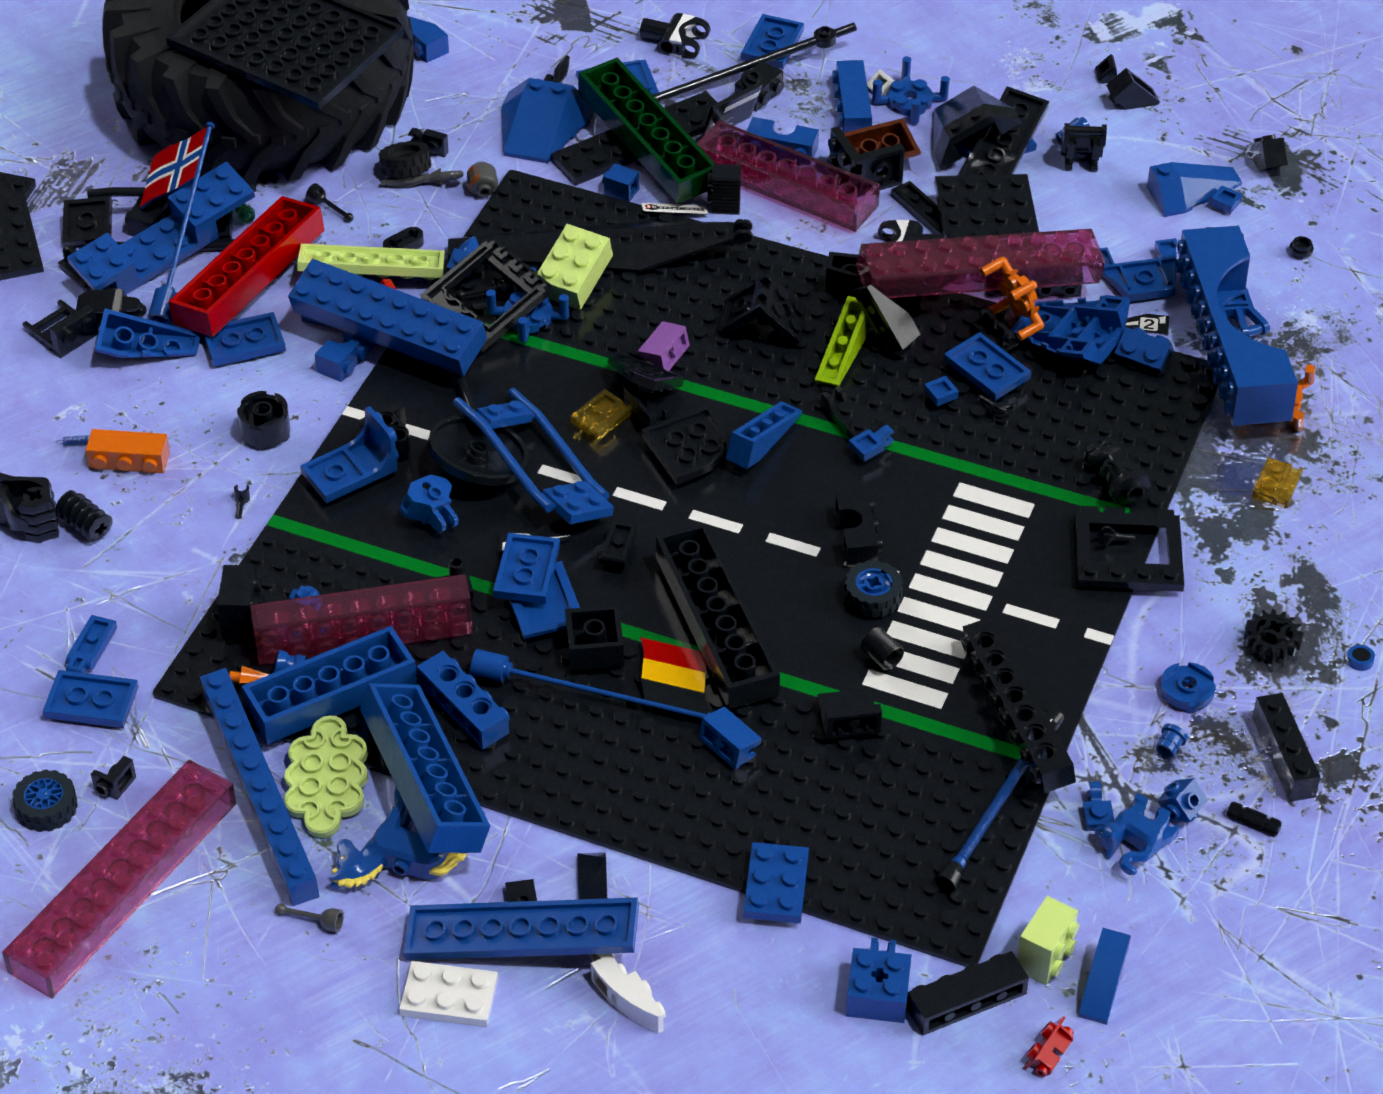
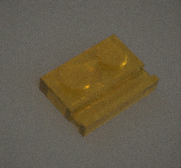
M604 389L571 415V423L587 434H593L595 439L599 440L632 414V407L624 405L621 399Z
M1268 457L1253 490L1252 498L1277 505V503L1283 504L1284 508L1288 509L1302 476L1303 468H1292V464Z

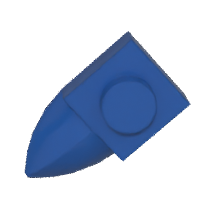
M475 236L466 240L458 249L454 248L446 267L447 272L479 246Z

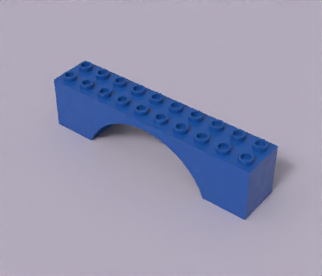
M1239 225L1182 230L1181 240L1177 241L1179 259L1175 260L1176 273H1180L1181 288L1186 290L1185 297L1187 304L1191 305V317L1196 319V331L1202 337L1203 351H1207L1208 366L1213 368L1214 383H1218L1219 398L1224 400L1225 415L1230 417L1232 426L1292 421L1298 381L1286 350L1262 344L1244 335L1225 318L1221 311L1225 304L1245 294L1250 253Z

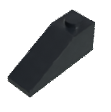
M872 285L852 290L887 353L903 350L920 335L910 314Z

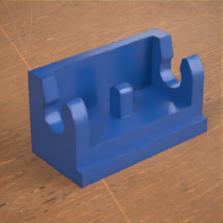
M722 707L703 717L698 738L735 770L756 756V753L750 750L760 745L762 739L726 707Z

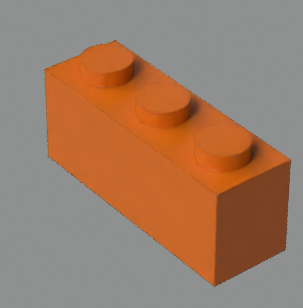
M92 429L85 452L88 467L91 469L164 473L170 449L167 434Z

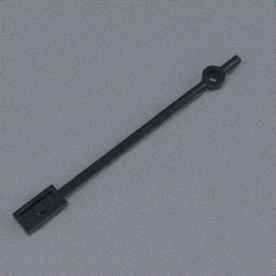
M854 22L836 29L822 26L814 31V37L656 93L653 96L658 102L752 69L761 61L769 63L813 46L820 48L832 47L836 43V38L857 31V27Z

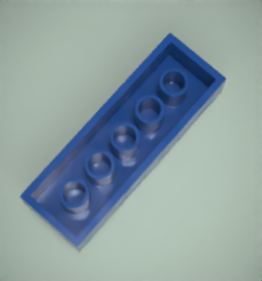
M389 626L243 685L244 704L267 744H270L313 726L318 719L324 716H338L361 706L369 683L408 685L417 683L415 660L393 627Z

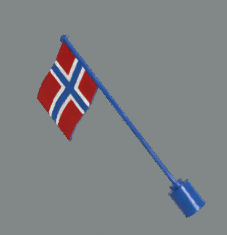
M207 122L204 129L181 142L165 148L152 159L140 205L141 209L161 197L178 191L193 181L167 284L156 288L148 314V318L152 321L164 324L172 323L168 301L177 292H175L171 285L211 130L215 128L212 122Z

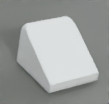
M879 69L867 82V87L873 93V81L879 79L882 81V95H888L894 80Z

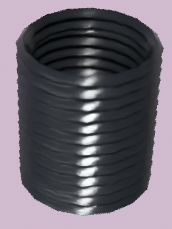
M881 627L870 630L861 641V649L883 670L894 668L903 658L904 648Z

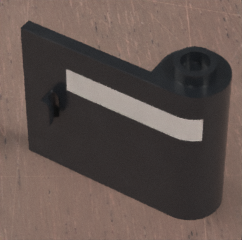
M754 69L745 70L740 79L744 90L711 105L700 137L702 141L751 117L764 82V77L759 71Z

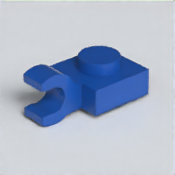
M888 425L881 427L875 433L868 429L850 439L849 448L865 462L883 452L884 446H889L894 442V439L889 436L894 433V430Z
M1100 781L1089 782L1090 790L1087 791L1089 802H1083L1082 805L1086 831H1095L1098 825L1114 821L1111 800L1102 801Z

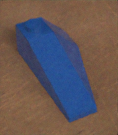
M105 308L94 351L118 358L196 356L201 333Z

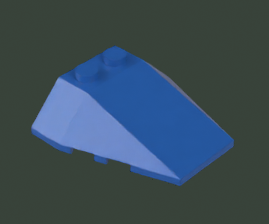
M528 78L510 90L502 104L504 156L548 164L551 161V153L563 149L564 144L569 139L573 140L582 127L586 128L595 111L578 94V90L573 85Z
M1110 295L1100 296V300L1086 301V297L1078 298V302L1064 303L1063 300L1034 302L1035 307L1039 305L1038 314L1044 323V328L1024 340L1061 356L1092 364H1102L1119 343L1126 327L1130 306L1129 297ZM1022 316L1011 330L1017 337L1016 333L1031 325L1032 322L1029 317Z

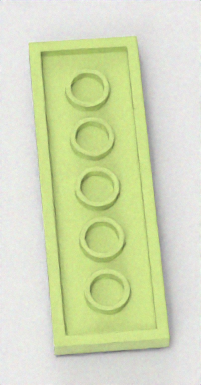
M301 243L297 271L304 272L313 258L358 276L369 274L380 278L400 276L404 279L424 277L427 280H436L443 276L445 251Z

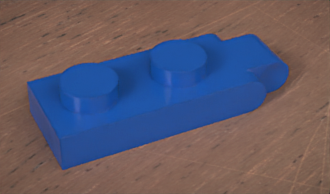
M95 615L90 616L66 657V671L85 673L87 669L93 670L117 629L115 620Z

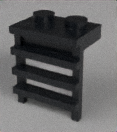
M60 299L57 301V304L61 308L34 325L27 321L22 324L32 337L36 336L41 344L45 343L50 351H56L58 357L62 358L98 335L95 309L89 304L76 311Z

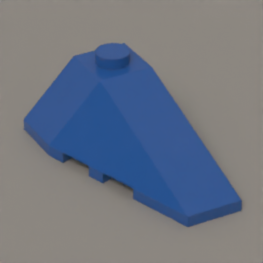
M1169 162L1150 166L1147 189L1163 216L1168 217L1187 213L1192 210L1194 205L1209 202V198L1221 186L1233 190L1241 186L1242 181L1233 167Z

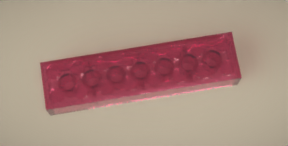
M719 120L697 143L717 165L740 164L741 186L856 232L879 206L880 184Z
M466 574L250 605L259 665L274 663L278 650L287 651L292 656L300 654L306 656V658L314 657L389 626L393 627L403 644L473 634L471 600Z

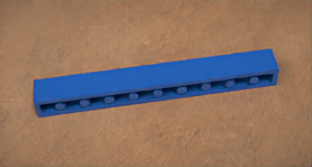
M224 668L200 676L204 697L292 906L320 897L316 876L227 669Z

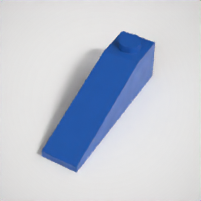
M781 401L739 427L731 434L726 459L734 462L736 466L748 469L756 464L802 415V410Z

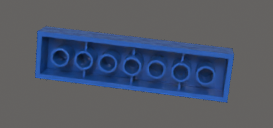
M313 258L288 295L294 313L463 377L487 340L482 321Z
M369 683L360 711L427 852L481 853L490 824L420 685Z

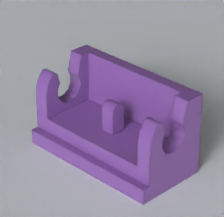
M662 321L638 350L639 356L645 359L648 358L652 361L650 364L669 371L690 346L686 326Z

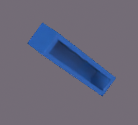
M836 61V70H832V83L834 84V98H838L836 99L838 126L843 127V133L872 126V113L864 61Z

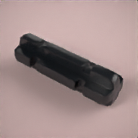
M1235 801L1231 802L1227 810L1228 817L1235 820L1240 818L1244 824L1261 831L1264 828L1266 833L1277 836L1282 826L1281 820L1274 817L1269 819L1267 818L1268 815L1249 807L1245 809L1242 808V804Z

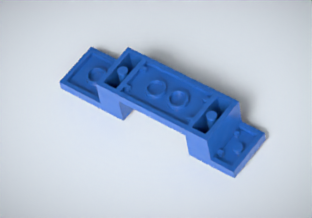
M227 161L201 176L198 180L178 262L218 239L216 220L255 197L254 190ZM193 182L168 196L171 213L169 216L120 245L106 233L67 256L68 263L92 290H102L109 286L111 289H122L125 291V294L164 272L172 265Z

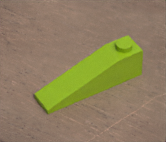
M847 296L815 377V382L839 387L868 336L871 324L855 297Z

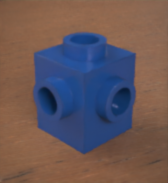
M1195 778L1175 780L1167 785L1157 802L1160 807L1162 806L1171 811L1169 820L1171 823H1188L1198 816V811L1208 802V798Z

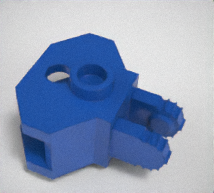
M428 475L410 483L407 494L404 495L399 509L405 518L421 521L424 525L429 523L439 533L446 530L447 525L452 528L458 525L459 522L457 514L450 507L452 500L449 498L452 485L446 478ZM422 485H427V486H429V489H428V488H423Z

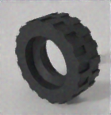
M399 142L384 147L378 153L381 173L388 177H413L428 171L432 165L429 146L423 142Z

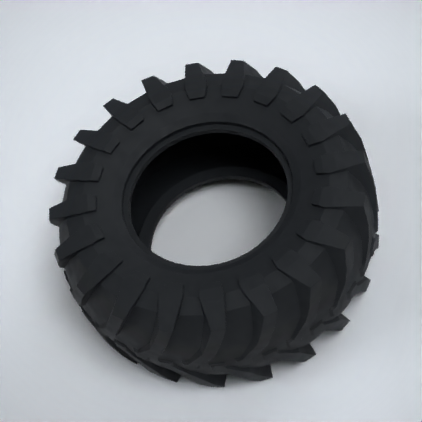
M105 0L102 19L103 47L107 72L109 73L111 84H114L116 90L113 93L117 111L123 119L131 120L132 137L139 145L158 143L162 146L161 151L193 136L204 129L207 122H212L215 128L211 130L200 177L226 161L236 172L241 173V177L246 183H255L261 173L279 171L283 172L287 182L299 180L307 166L318 162L323 163L331 170L336 169L344 164L352 146L370 150L377 145L385 125L397 124L404 108L406 97H409L413 76L414 54L411 21L407 17V11L410 8L408 0H341L404 26V35L320 110L168 46L166 37L210 0Z

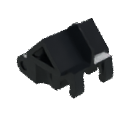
M1064 123L1061 131V156H1065V170H1072L1074 161H1088L1090 171H1098L1099 157H1102L1103 148L1106 145L1107 124H1102L1101 127L1072 126L1069 123Z

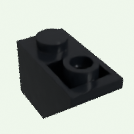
M1275 134L1262 136L1261 138L1253 139L1254 143L1246 145L1247 151L1258 170L1288 165L1284 137L1276 138Z

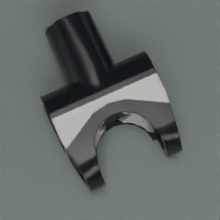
M676 13L672 16L669 23L643 18L640 27V37L659 41L658 49L665 55L693 59L700 52V45L693 39L706 38L711 28L704 19ZM696 26H702L706 32L699 31ZM685 46L693 47L695 52L688 51Z
M914 220L884 221L878 228V235L882 240L888 242L874 245L870 256H877L875 252H882L887 258L914 260L916 254L943 255L945 251V236L943 234H922V225ZM884 228H889V229H891L894 233H893V234H887V233H885V232L883 231V229H884Z

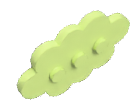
M329 715L318 719L313 724L311 736L299 737L291 743L288 749L291 764L284 773L285 783L289 788L284 797L288 813L295 818L304 819L309 834L317 838H326L334 835L340 829L342 817L353 816L363 808L365 799L361 788L368 781V772L364 765L368 755L365 741L357 735L348 734L346 724L341 718Z

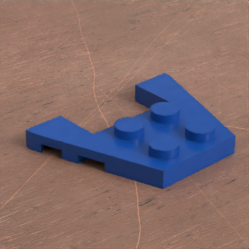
M1176 238L1155 241L1154 248L1159 258L1115 264L1108 247L1087 250V260L1123 297H1129L1130 302L1175 296Z

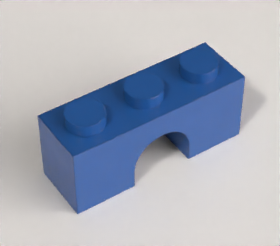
M752 117L745 133V152L812 164L818 149L819 129L797 125L794 132L782 135L774 131L775 121Z
M343 331L344 343H337L328 339L315 353L316 371L342 382L354 371L360 361L367 357L372 348L378 344Z

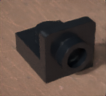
M123 755L117 764L110 768L108 774L93 770L91 778L94 790L101 796H109L118 800L136 778L133 759Z

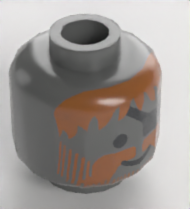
M477 162L468 169L467 182L470 192L476 196L487 197L497 190L498 179L494 166L486 162Z

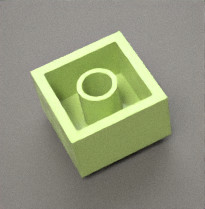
M1046 896L1021 934L1017 960L1027 975L1046 986L1052 976L1058 977L1065 956L1070 957L1074 952L1077 944L1074 938L1080 927V924L1077 923L1079 910L1049 896Z

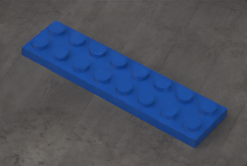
M635 897L410 905L403 955L405 960L634 953L639 901Z

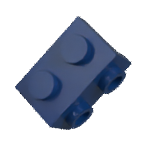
M1125 327L1114 354L1116 357L1162 372L1168 355H1172L1174 349L1170 340L1164 336L1156 335V337H1153L1141 328L1134 327L1131 329Z

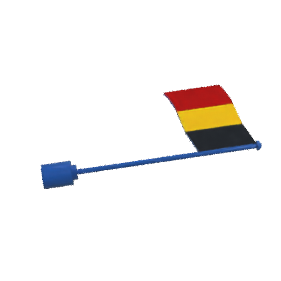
M640 637L644 657L641 683L644 699L514 669L513 663L509 662V656L481 649L475 650L471 661L470 675L503 682L505 678H510L511 674L696 718L702 719L710 714L707 711L704 694L706 663L701 651Z

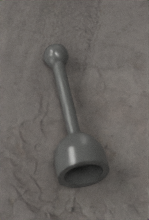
M282 903L277 904L275 907V912L278 915L287 913L320 920L322 927L331 932L338 933L343 925L344 912L340 909L330 908L322 912V914L287 908Z

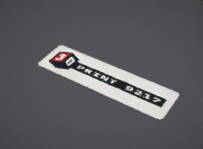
M641 203L643 211L708 214L705 205Z

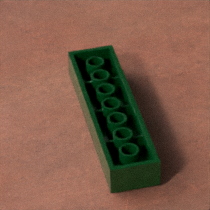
M618 57L579 72L578 94L677 204L712 190V187H707L708 173H712L713 164L715 163Z

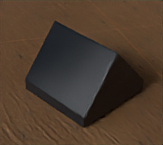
M1112 54L1095 67L1099 83H1109L1117 76V68Z

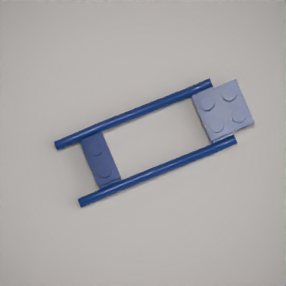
M511 388L508 391V396L514 401L478 408L477 412L460 397L454 399L453 405L481 430L530 497L547 513L554 509L569 524L613 515L614 506L607 501L609 493L592 478L544 414L518 390ZM534 418L582 481L543 489L541 493L493 429L532 422Z

